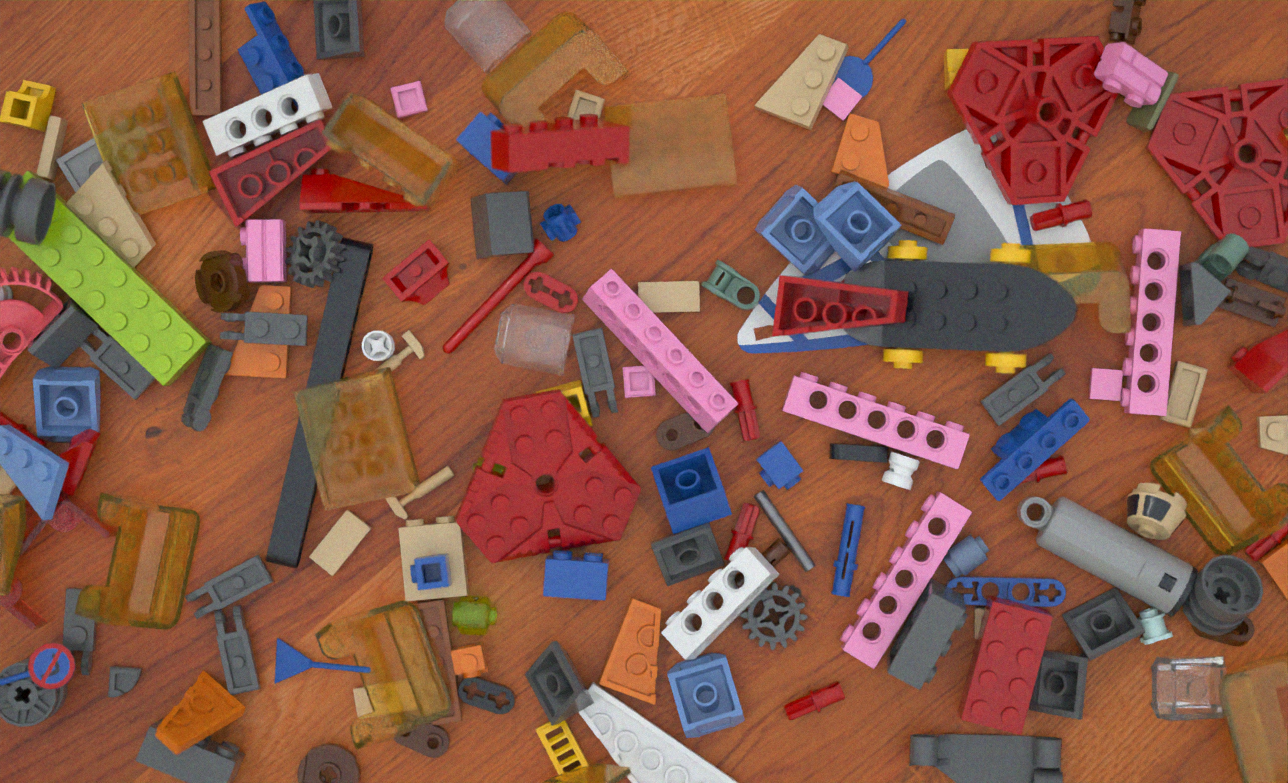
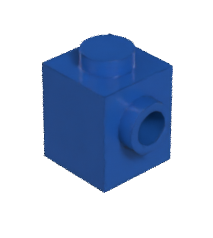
M782 441L777 442L756 458L763 468L759 474L769 487L775 484L778 489L784 486L788 490L801 480L799 474L803 472V469Z
M448 553L417 557L414 559L415 564L410 565L412 583H417L418 590L449 587L452 584Z

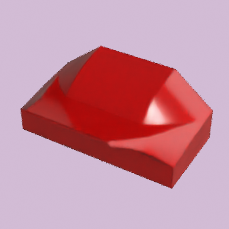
M429 239L382 279L401 302L413 301L425 305L450 285L447 275L449 262Z
M89 428L73 436L68 449L60 454V458L69 463L62 485L64 493L73 496L80 486L101 433Z

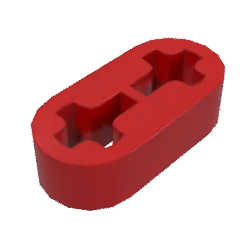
M532 272L524 280V290L528 296L563 314L570 313L578 305V295L574 289L542 272ZM541 277L544 279L542 284L551 290L548 294L543 291L533 294V287L529 285L530 281H537ZM555 291L561 295H564L566 291L570 292V299L573 301V304L560 308V301L552 297L553 292Z

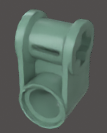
M1230 233L1214 245H1210L1195 262H1198L1221 282L1233 272L1247 255L1249 246L1243 238Z
M717 259L714 271L707 281L701 283V286L743 311L754 309L760 300V292L757 286L742 277L736 270ZM725 274L720 283L716 285L721 276ZM743 288H749L754 291L755 299L752 303L744 305L737 299L738 292Z

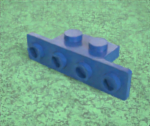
M259 2L246 6L245 11L258 35L237 50L261 95L305 76L301 64L297 61L289 46L288 39L282 33L275 20V15L267 3ZM293 99V102L298 110V103L295 99Z
M1072 398L1066 401L1050 417L1045 416L1037 409L1026 414L1013 430L1002 435L996 445L991 448V451L1000 461L983 475L980 481L997 501H1001L1090 421L1089 417Z

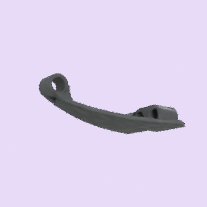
M993 734L910 735L909 766H934L956 783H1063V773L1061 771L1062 739L1044 736Z

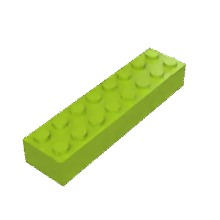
M27 171L23 175L24 187L31 177L43 180L31 171ZM56 193L52 221L48 233L40 245L16 240L15 228L9 238L163 386H171L212 341L135 267L133 268L66 205L67 202Z

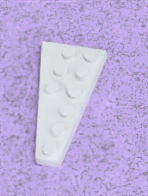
M593 682L589 687L588 692L594 703L579 711V714L597 738L600 739L631 783H739Z

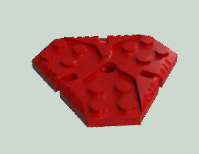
M1098 36L1038 38L1037 42H1033V39L972 42L947 94L958 115L961 116V120L971 135L974 144L980 145L982 149L980 155L991 171V175L996 180V184L1007 204L1023 205L1065 201L1091 149L1086 146V143L1090 136L1097 137L1118 93L1104 89L1102 86L1104 82L1094 75L1098 63L1102 60L1101 56L1104 51ZM1033 54H1036V64L1033 65ZM1043 105V114L1040 117V108ZM1074 129L1079 131L1075 139L1071 137ZM996 135L998 140L992 143L990 138Z
M1288 78L1240 84L1237 89L1232 90L1225 86L1170 94L1154 125L1145 147L1160 168L1163 169L1181 195L1185 193L1191 200L1189 205L1217 241L1231 233L1243 238L1249 247L1285 243L1288 235V180L1284 179L1283 176L1286 169L1288 170ZM1238 101L1240 111L1232 112L1230 102ZM1241 147H1247L1250 150L1252 158L1249 163H1244L1240 160L1238 152ZM1201 180L1208 188L1203 194L1195 187Z
M560 389L505 398L501 402L481 452L484 458L481 466L476 465L455 521L491 563L550 553V549L559 547L562 550H568L570 548H579L580 546L621 540L641 492V487L604 442L600 444L596 438L598 436ZM588 448L591 452L582 458L579 453ZM495 463L504 466L501 473L493 470ZM540 476H552L548 483L544 485L536 484ZM558 528L559 535L548 537L547 530Z

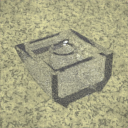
M458 0L446 10L445 29L486 75L516 46L532 35L531 30L503 0Z
M518 304L510 305L500 315L494 351L500 363L564 376L566 358L576 316Z
M1160 656L1155 659L1150 667L1152 670V702L1150 705L1157 718L1169 721L1224 718L1226 709V663L1224 656Z

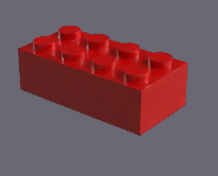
M988 595L987 605L958 708L961 720L1019 735L1022 734L1053 618L1049 610Z

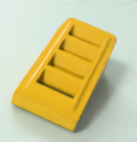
M566 720L554 726L549 721L535 729L563 783H570L591 771L592 767ZM560 726L562 727L563 732L548 739L547 733ZM567 737L569 743L554 750L552 745ZM573 748L575 754L560 761L558 756ZM579 760L581 765L566 772L564 767Z

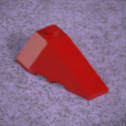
M311 169V175H303L299 210L307 214L430 211L429 204L342 176L329 174V169Z
M1288 327L1249 345L1247 348L1242 345L1230 356L1233 361L1227 367L1252 393H1267L1288 373Z

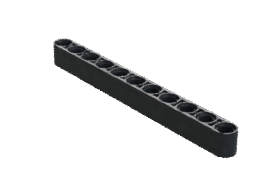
M343 237L341 240V244L345 245V249L340 251V256L344 257V261L337 263L340 269L339 273L333 271V280L328 292L266 557V562L295 569L298 568L373 253V244Z

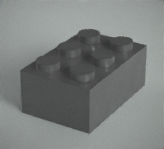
M932 578L930 579L887 655V673L919 690L924 682L929 684L937 671V667H935L939 656L943 658L946 656L952 644V641L949 639L954 629L959 631L967 618L964 595Z
M164 719L158 720L149 727L135 761L187 783H234L245 757V753L239 751L240 747L228 741H223L222 744L211 740L212 735L176 755L155 736L157 727Z

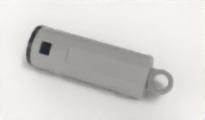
M1028 496L1018 504L1017 516L1023 524L1039 530L1036 537L1038 546L1168 616H1174L1190 594L1198 574L1196 567L1074 501L1061 496L1053 505H1050L1043 498ZM1033 503L1040 505L1042 511L1041 516L1036 520H1030L1026 512L1029 505Z

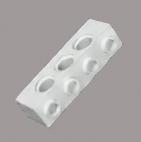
M308 74L203 121L216 156L228 154L229 158H233L247 152L245 147L252 143L257 147L272 141L271 135L277 132L285 135L299 129L297 124L306 120L307 124L323 119L325 117L323 112L333 107L320 74ZM293 99L298 103L297 113L291 107ZM267 110L272 115L271 124H268L265 118ZM241 122L246 126L245 136L240 132Z
M741 547L730 556L729 560L731 562L724 570L718 569L708 579L710 584L703 591L698 590L692 594L687 600L689 605L681 613L677 611L666 621L667 627L661 633L685 660L696 659L779 575L755 547ZM738 572H741L745 578L741 588H738L734 581ZM717 593L723 597V605L720 609H717L713 603ZM695 615H699L702 620V626L698 631L692 625Z

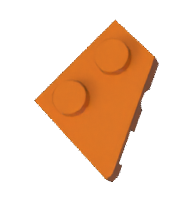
M849 113L831 173L839 175L840 170H843L881 186L889 187L879 122Z

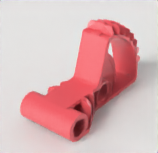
M0 267V286H30L43 291L53 298L42 312L33 305L21 300L7 299L0 301V378L12 361L63 309L61 299L50 290L53 280L49 277L42 280V274L38 271L31 276L30 270L24 268L19 276L18 269L11 267L9 275H7L6 270ZM16 333V338L12 343L3 344V338L6 334Z

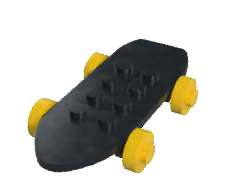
M899 240V246H888L887 253L888 259H900L899 261L883 260L865 263L856 272L850 270L844 279V283L909 291L905 322L844 329L848 335L860 342L880 347H896V349H883V361L894 362L893 368L912 369V363H923V351L911 350V348L997 351L998 354L986 353L985 366H996L997 373H1015V367H1026V355L1014 354V351L1028 350L1051 341L1071 326L1076 319L1078 311L1074 297L1059 282L1043 272L1018 265V263H1030L1031 250L1020 249L1019 243H1001V249H990V262H1002V264L915 261L927 260L928 248L917 247V241Z

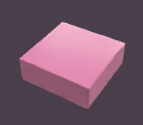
M838 78L831 86L823 106L844 121L862 96Z
M421 81L390 88L398 119L428 112Z
M645 366L623 367L625 398L656 395L654 376Z
M1091 368L1088 399L1121 401L1123 370Z

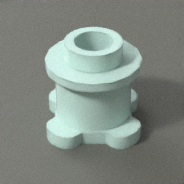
M1154 607L1139 612L1140 617L1137 619L1145 631L1143 637H1140L1141 643L1147 645L1173 637L1172 631L1169 632L1166 628L1163 618L1165 613L1158 612Z

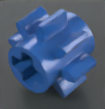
M554 204L544 212L543 217L545 221L541 222L540 225L551 241L557 238L559 241L564 242L576 235L578 231L576 225L581 223V220L570 204L566 207L562 204Z

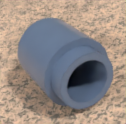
M970 534L951 547L943 560L957 578L961 574L967 575L987 561L988 558L985 554L990 550L980 536L974 539Z

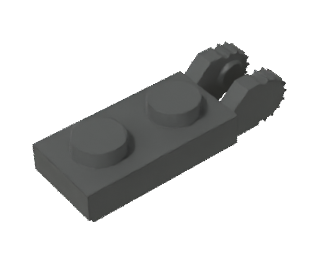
M1249 247V252L1245 256L1247 261H1241L1235 268V271L1249 280L1257 279L1259 282L1288 293V258L1271 251L1269 253L1259 248Z
M245 312V314L221 313V320L225 322L245 321L244 333H235L234 331L220 332V339L244 340V343L307 346L308 315Z
M98 326L92 334L98 337L103 344L96 350L86 339L79 347L90 356L89 359L133 399L137 400L154 382L155 378L112 336H109Z
M599 328L572 334L585 394H588L593 418L600 416L599 403L596 401L595 392L607 391L609 410H611V413H617L618 408L613 390L615 384L603 329Z
M213 344L208 345L187 396L183 414H181V422L185 426L201 432L210 423L212 417L209 410L218 398L220 384L224 374L230 368L232 352Z
M1051 353L1042 357L1032 366L1028 365L980 401L997 426L1003 424L1048 391L1049 386L1066 374L1060 368L1052 372L1044 381L1040 379L1036 372L1052 362L1054 357Z
M259 554L205 582V586L191 592L185 598L187 602H193L207 592L211 596L214 603L208 606L205 605L194 613L196 619L215 609L220 610L274 580Z
M66 588L62 645L70 650L73 656L74 650L83 651L81 673L82 675H90L93 651H95L99 590Z
M240 605L233 607V618L237 631L227 633L225 614L222 609L216 610L214 612L218 631L216 638L228 692L231 695L260 689L261 686L248 628L246 629L242 607Z

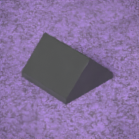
M313 0L317 59L365 57L361 0Z
M529 191L486 193L470 198L476 259L534 252Z
M1198 262L1179 265L1183 326L1202 325L1231 291Z
M70 297L63 304L62 311L28 345V351L57 369L99 325Z
M709 522L651 541L652 550L667 586L724 565Z
M1116 587L1062 615L1081 654L1088 657L1089 661L1145 633L1144 628Z
M557 641L549 644L525 674L552 726L561 723L594 703L570 656Z
M1044 650L1029 710L1081 720L1083 717L1088 657L1081 653Z

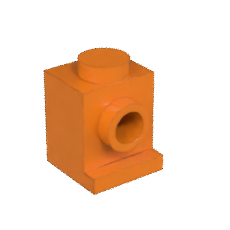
M483 641L451 649L454 672L459 678H472L482 675L481 673L489 672Z

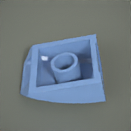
M855 181L837 186L813 208L814 219L834 250L854 272L859 270L879 252L902 226L874 197Z
M794 185L785 191L782 197L759 220L755 231L804 275H808L818 271L835 250L814 219L813 208L818 202L805 189Z
M49 366L39 369L33 378L37 437L50 442L70 443L73 436L89 428L100 432V371L90 366L58 367L57 369Z
M713 652L698 656L696 659L678 662L667 672L686 738L701 737L729 727H735L745 721L726 655Z

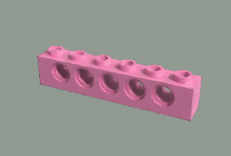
M1141 229L1138 230V235L1133 237L1132 253L1136 254V266H1131L1130 284H1134L1133 296H1129L1127 313L1132 315L1131 327H1127L1125 332V345H1129L1128 358H1124L1122 367L1123 376H1127L1126 388L1121 389L1120 406L1124 407V413L1167 415L1181 231ZM1150 253H1156L1161 259V265L1157 270L1150 268L1147 263ZM1149 283L1156 285L1159 293L1155 300H1150L1145 295V288ZM1146 314H1151L1156 319V326L1152 331H1148L1143 327L1142 320ZM1145 344L1151 346L1154 351L1153 358L1148 362L1144 361L1140 356V349ZM1142 375L1148 376L1151 380V387L1145 393L1140 391L1137 385L1138 379Z
M612 269L589 288L582 299L586 305L707 434L738 405L737 401Z
M801 372L800 377H792L781 411L954 469H959L970 434L963 432L964 426L950 421H946L945 426L934 423L935 416L917 411L916 416L904 413L905 406L888 401L887 406L875 403L877 397L860 391L858 397L846 393L848 387L834 382H830L829 387L818 384V377ZM815 391L822 392L826 397V403L820 409L813 408L809 402L810 395ZM844 401H850L855 406L854 415L848 419H844L839 414V406ZM877 410L883 414L884 423L881 427L874 429L868 423V416L871 412ZM904 420L909 421L913 426V432L907 438L900 437L897 432L898 424ZM932 430H937L942 436V442L936 448H931L926 441L928 433Z
M937 491L935 496L930 494L921 507V510L924 511L919 522L914 520L905 533V536L908 537L906 543L902 548L896 547L888 561L892 563L886 574L883 572L879 574L872 586L876 591L870 600L865 598L856 612L859 615L854 626L849 624L840 637V640L843 641L841 648L873 669H875L972 513L941 492ZM938 517L942 519L944 528L939 534L934 535L929 532L928 524L931 519ZM917 544H925L928 553L923 560H914L912 557V549ZM901 570H908L911 573V581L906 586H898L895 581L896 574ZM885 596H891L895 600V607L890 612H882L879 608V602ZM869 622H875L879 626V632L873 638H866L863 635V627Z

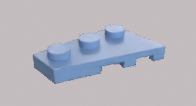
M0 425V465L42 520H52L69 463L11 425Z

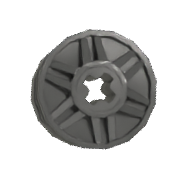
M0 170V236L8 238L15 228L16 240L40 245L48 233L56 201L55 183L31 177L24 187L23 175L14 173L11 176V172Z
M1231 555L1215 557L1197 574L1191 592L1182 605L1183 612L1189 622L1202 632L1209 635H1225L1230 633L1261 603L1263 595L1261 578L1256 570L1243 559Z
M30 657L4 668L0 673V679L29 671L28 663ZM31 677L0 686V716L7 723L18 727L33 726L55 715L61 709L68 694V686L66 684L59 689L49 690L38 686ZM29 688L32 693L24 699L22 693L25 691L24 689Z

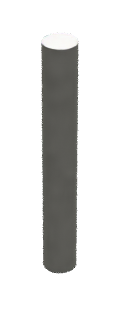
M762 490L753 496L805 572L812 569L815 563L765 491Z

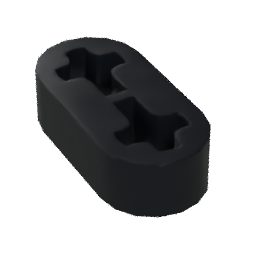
M830 443L829 459L887 463L888 447Z
M478 676L462 680L458 688L459 697L463 702L496 714L508 713L515 704V694L511 688ZM472 682L477 683V689L486 692L485 696L475 694L473 698L467 697L468 691L464 690V686H470ZM501 692L507 693L506 699L510 700V703L504 704L502 708L496 706V700L488 698L489 694L499 696Z

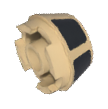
M1139 483L1137 489H1134L1127 496L1128 526L1146 538L1168 539L1186 518L1184 511L1187 503L1185 499L1177 492L1172 497L1167 493L1159 491L1161 486L1159 484Z

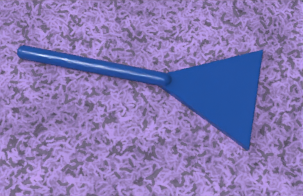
M277 638L275 684L310 668L369 673L371 671L370 667L314 662L280 638Z

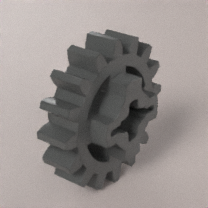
M319 220L315 223L308 221L306 229L298 228V237L291 236L290 239L293 242V246L286 248V251L291 253V255L285 260V263L291 265L287 272L294 276L293 281L310 288H314V286L323 287L324 280L329 282L333 280L331 275L333 271L339 273L340 269L337 263L344 261V257L340 256V251L345 249V245L339 243L343 236L336 232L337 228Z
M773 582L771 589L767 590L765 588L747 606L748 611H743L740 614L741 617L748 619L742 625L743 629L751 628L752 630L748 638L752 640L759 637L758 645L760 647L767 641L772 650L775 649L776 642H780L785 648L787 647L786 639L790 637L796 642L798 639L794 632L796 630L804 631L805 629L799 624L800 620L807 619V615L799 611L805 607V603H796L795 600L799 596L798 592L796 591L789 595V586L786 584L782 590H778L777 583ZM772 595L781 596L790 603L784 605L776 603ZM762 599L764 606L760 614L753 617L754 608ZM774 608L776 612L782 611V614L778 616L777 623H773L771 619H765L769 615V609ZM794 615L791 627L785 632L784 624L787 618ZM768 627L774 631L775 636L766 635L757 628Z

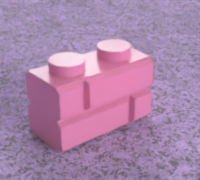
M1125 42L1106 45L1101 56L1102 60L1098 63L1094 72L1095 77L1104 82L1103 88L1113 93H1120L1125 97V103L1132 107L1141 108L1143 105H1154L1157 103L1162 91L1161 87L1164 86L1168 76L1167 71Z
M281 219L246 220V227H241L240 241L241 245H246V258H242L247 282H287V264L285 263L286 221Z

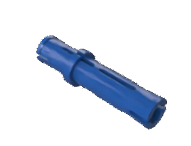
M846 503L847 507L838 558L833 563L836 570L831 594L850 597L854 570L858 569V564H855L865 506ZM852 521H854L850 547L848 548ZM849 553V555H848V561H847V566H846V572H845V578L842 579V577H843V571H844V566H845V560H846V554Z

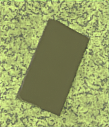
M1167 71L1168 76L1164 86L1161 87L1162 91L1157 103L1154 105H1143L1141 108L1133 107L1126 123L1144 133L1152 130L1179 78L1178 74Z

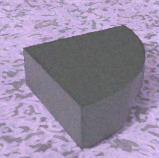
M111 666L108 697H117L130 691L138 683L142 674V668Z

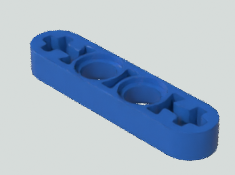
M958 576L957 578L952 577L945 585L949 588H955L957 582H962L963 587L973 588L972 582H977L975 588L976 600H971L973 597L972 593H962L965 605H987V599L982 596L981 589L988 582L997 585L998 594L996 597L1029 606H1058L1063 602L1066 595L1063 584L1053 578ZM1018 583L1026 584L1029 589L1028 596L1023 600H1016L1012 595V589ZM1033 583H1038L1037 589L1047 590L1049 589V584H1053V587L1059 590V594L1054 595L1051 601H1049L1048 596L1037 594L1038 601H1033L1035 596Z

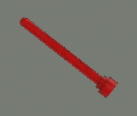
M538 238L534 240V252L527 253L528 257L444 343L443 351L446 354L453 353L537 264L540 266L543 262L547 263L554 256L553 252Z

